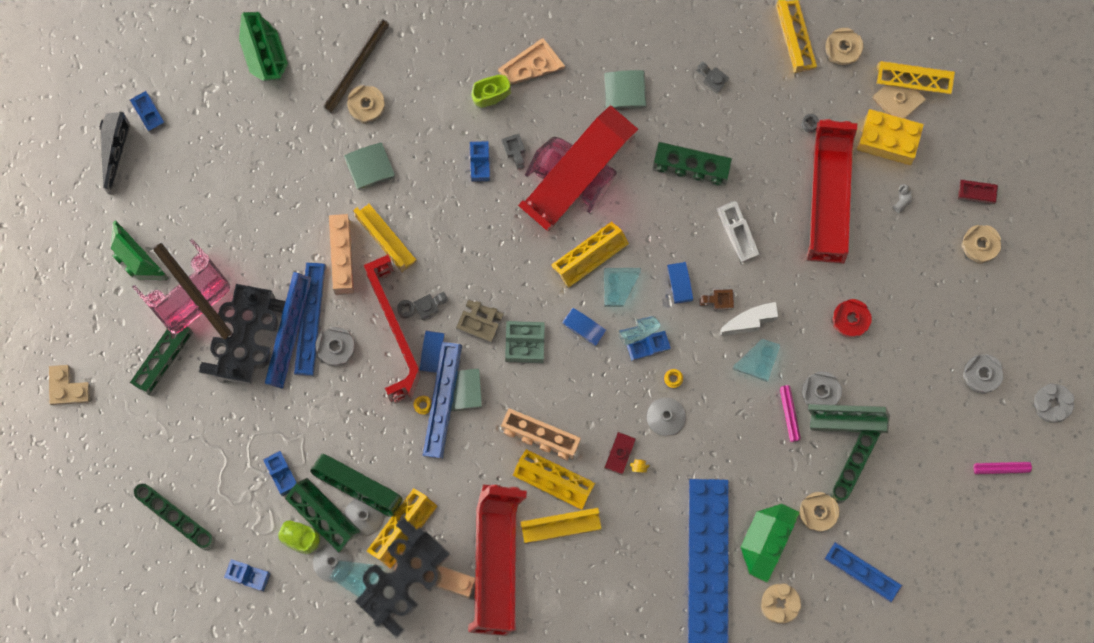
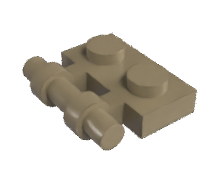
M468 300L466 307L471 308L472 311L469 313L463 310L456 329L492 343L499 324L494 323L493 319L502 320L504 313L497 311L498 309L494 307L489 308L481 305L482 303L479 301ZM477 313H484L488 315L487 319H484L482 317L477 316Z

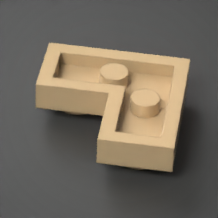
M69 365L49 366L50 405L90 403L88 382L70 383Z

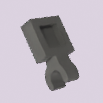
M703 61L696 70L705 77L703 83L717 94L730 79L717 67L711 70Z
M520 134L501 139L507 158H514L517 170L524 168L521 154L525 153V148Z
M441 292L434 298H432L431 294H428L413 303L421 319L424 320L438 313L437 306L449 300L445 292Z

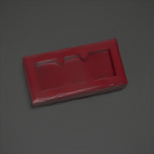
M961 179L959 181L958 199L996 204L998 185Z
M618 432L604 469L623 475L636 438Z

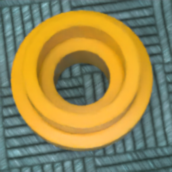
M670 369L665 373L664 382L670 388H678L683 383V375L677 369ZM675 376L677 378V381L672 382L670 380V377Z
M425 395L417 397L413 403L414 410L420 415L428 414L431 410L432 400ZM422 402L427 404L424 409L420 408Z
M634 459V463H630V466H632L633 472L646 473L650 464H646V460Z

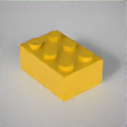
M869 109L865 117L857 151L911 166L916 156L924 124Z

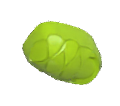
M495 75L481 79L474 83L471 93L472 101L479 108L497 104L512 93L511 86L505 75Z
M285 521L278 533V538L282 544L301 554H311L320 544V535L315 529L296 521Z

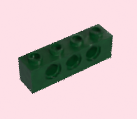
M658 142L653 169L660 173L671 172L678 177H693L696 181H711L712 184L721 186L727 183L732 158ZM676 158L678 163L672 164L669 162V159ZM694 162L697 167L690 168L687 163ZM712 166L715 171L708 172L705 168Z

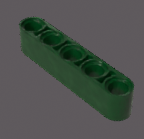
M860 432L830 493L831 498L833 497L837 503L845 502L850 496L881 433ZM861 439H869L870 446H864ZM853 455H859L862 458V463H855ZM845 472L853 474L854 478L852 481L844 477ZM836 489H842L845 492V497H838Z
M320 454L310 469L311 474L386 516L392 517L403 501V498L395 491L326 454Z
M141 483L134 488L133 493L137 500L200 549L210 550L213 548L215 539L212 534L149 485ZM143 489H148V495L145 498H140V492ZM163 501V507L156 510V502ZM174 512H178L179 518L176 521L171 522V514ZM193 524L194 530L191 533H186V526ZM203 536H209V542L206 545H201L200 543Z

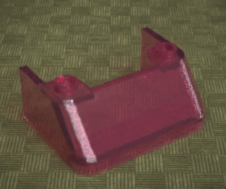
M559 137L550 138L536 150L524 176L529 177L535 172L538 177L545 178L572 147V144ZM606 165L583 192L582 199L589 206L586 212L591 213L599 205L614 181L617 171L611 166Z
M191 239L189 241L198 254L191 260V266L195 272L189 278L212 306L229 292L230 283L207 254ZM180 284L166 295L160 290H153L145 296L136 285L132 286L139 297L171 333L180 332L202 314Z

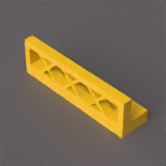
M777 0L776 7L794 72L798 73L816 69L817 65L799 0ZM795 5L796 13L794 16L790 15L788 6ZM793 21L800 24L801 30L799 33L795 32ZM798 38L806 43L803 50L799 48ZM802 55L810 58V65L804 66Z
M884 61L878 63L876 84L952 94L954 71ZM883 71L892 72L895 76L890 81L881 80ZM902 74L910 75L913 80L905 84L900 80L899 76ZM927 77L932 83L928 86H922L917 79ZM939 79L948 80V90L940 89L936 82Z
M367 204L361 210L358 207L353 210L356 219L386 255H389L391 261L401 273L417 262L415 257L370 204Z
M611 221L551 266L569 288L629 245V242L623 231ZM568 263V264H567L566 266H564L562 269L559 268V267L562 266L563 264Z
M525 449L512 475L581 510L584 508L595 486V482ZM528 457L534 460L535 463H531L525 460V458ZM544 467H548L552 471H547L544 469ZM564 475L568 477L570 480H565L561 476ZM579 484L589 487L588 490L580 487Z
M413 488L366 551L391 569L396 559L387 551V547L397 539L407 541L409 539L396 526L402 514L406 513L405 518L416 529L422 528L437 508V505L426 495ZM418 496L419 499L416 501V503L412 504L414 498ZM394 529V532L388 536L390 530ZM382 544V548L379 550V552H374L378 548V546ZM398 545L397 552L399 554L404 552L406 549L405 545Z
M593 508L521 521L524 544L601 530L599 509Z

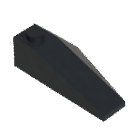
M124 112L105 114L104 120L102 119L100 122L103 188L107 194L112 192L131 127Z

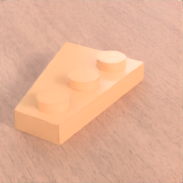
M542 38L500 67L498 72L500 75H505L510 85L565 69V65Z

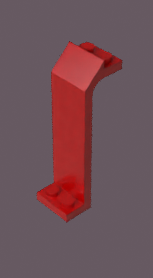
M610 105L591 123L525 201L522 200L518 206L546 231H550L628 141L631 142L635 138L634 135L639 129Z
M830 119L817 122L813 160L810 245L807 252L808 261L845 264L849 253L852 151L858 123L850 121L838 122Z
M385 255L363 266L409 368V374L405 379L385 388L390 403L393 401L398 403L404 400L406 395L412 401L421 375L378 280L379 277L386 278L390 276L391 272L394 271L389 255Z
M483 484L476 508L475 620L468 625V633L507 636L515 630L516 512L519 504L527 498V490H520L519 487H501V485Z

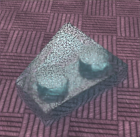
M604 268V307L624 306L641 273V268Z
M761 339L755 347L748 351L733 366V370L768 382L780 345Z
M339 561L329 578L359 597L366 589L362 579L363 574L373 565ZM373 573L370 576L371 583H373L376 577L378 576L376 573Z

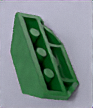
M243 12L240 21L239 42L249 72L262 81L280 80L288 65V61L278 31L262 17L263 15L260 12Z
M115 220L112 224L111 250L114 252L112 257L119 264L123 262L127 266L124 270L131 277L136 276L139 280L166 281L169 279L164 271Z
M779 504L756 512L740 546L749 575L768 583L794 528L799 511L784 504Z

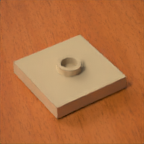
M903 75L899 76L903 83H910ZM885 85L872 97L887 114L904 119L926 100L916 89Z

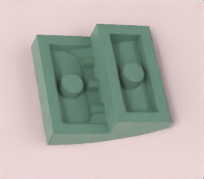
M626 70L605 73L606 108L610 105L615 109L628 108L629 110L647 107L645 71Z
M382 142L355 150L344 156L357 190L374 186L377 182L390 180L395 177Z
M506 321L505 362L544 363L545 322Z
M479 369L459 370L451 412L482 408Z

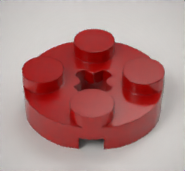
M849 299L841 302L834 310L832 317L835 330L845 337L858 338L869 329L872 316L865 303L857 299ZM854 314L857 322L850 323L847 316Z

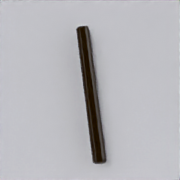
M380 19L324 103L323 109L331 113L389 27V23L386 20Z
M162 243L157 244L153 251L223 339H227L232 334V331Z

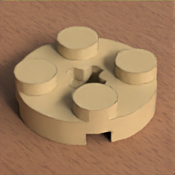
M839 28L833 31L827 38L825 51L832 63L850 65L858 61L863 51V41L859 35L854 33V30ZM845 43L849 48L842 50L839 46Z
M358 86L348 96L347 106L350 115L363 124L377 120L385 109L384 97L380 90L374 86ZM362 101H371L370 106L362 107Z
M975 225L964 235L962 248L968 258L983 264L993 260L1001 250V237L991 226ZM977 240H985L986 247H979Z
M814 492L802 501L799 509L800 519L808 530L816 532L827 531L836 523L839 517V506L836 500L826 493ZM816 507H819L821 510L824 509L825 513L822 514V517L814 514Z
M787 584L770 586L763 593L761 599V610L764 616L769 621L785 624L792 621L798 615L801 608L798 593ZM778 598L785 600L784 609L776 607Z

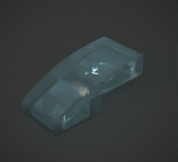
M655 316L637 319L636 327L618 331L619 338L624 345L632 344L648 337L661 326Z

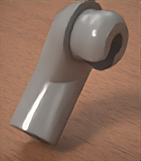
M903 184L899 187V201L893 206L897 213H900L912 201L911 189L908 185Z

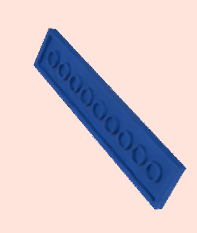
M689 479L688 643H728L729 480Z

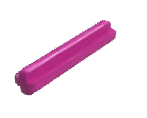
M785 385L780 387L789 438L791 442L800 441L801 436L791 387Z
M1031 462L975 463L973 471L974 474L1030 473L1032 471Z

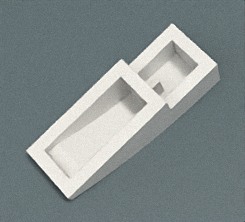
M737 201L716 208L741 262L759 255L746 219H743Z
M776 302L763 304L739 314L721 328L720 335L759 331L760 323L776 321L778 318Z

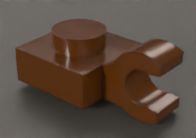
M733 289L713 290V295L701 296L699 298L700 306L714 305V310H733Z

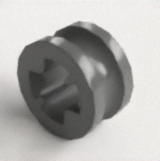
M807 114L801 123L803 130L809 133L816 131L817 122H819L818 117L814 114ZM809 119L814 123L812 127H809V124L806 123Z
M402 300L397 305L400 317L407 319L413 316L415 309L411 301ZM409 305L410 312L408 313L405 311L404 313H402L401 311L403 310L401 307H407Z

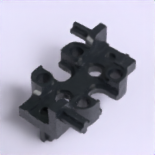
M236 284L232 302L223 303L218 312V315L225 323L232 325L233 333L227 339L213 337L210 351L218 360L217 365L201 362L199 373L213 375L220 383H225L228 380L252 385L255 370L265 368L271 358V348L258 345L254 340L255 334L260 330L277 332L278 319L272 310L283 312L286 301L275 299L272 290ZM228 310H235L233 316H225ZM246 311L253 312V318L249 321L243 319V314ZM272 317V321L269 324H264V318ZM219 347H226L224 353L217 354V349ZM243 348L245 350L244 356L240 358L235 357V350ZM257 354H264L261 361L254 360Z
M405 517L399 520L396 526L409 538L408 541L397 539L387 547V551L397 561L396 569L393 572L386 573L377 564L370 566L362 578L366 589L355 600L359 607L374 620L373 624L377 628L385 627L396 639L405 629L393 619V616H408L418 606L417 602L409 595L410 586L414 583H421L431 592L441 581V573L438 568L451 555L425 528L419 527L416 529ZM400 544H404L406 547V551L402 555L397 552V547ZM415 557L420 558L422 561V565L418 569L413 568L411 565V561ZM432 571L435 576L432 582H428L425 578L426 573ZM373 573H376L379 578L376 584H372L370 581V576ZM389 586L395 591L392 598H387L384 595L385 588ZM402 600L407 603V609L404 612H401L398 608V604Z

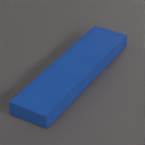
M834 542L824 560L889 602L894 600L902 587L901 584L836 542Z

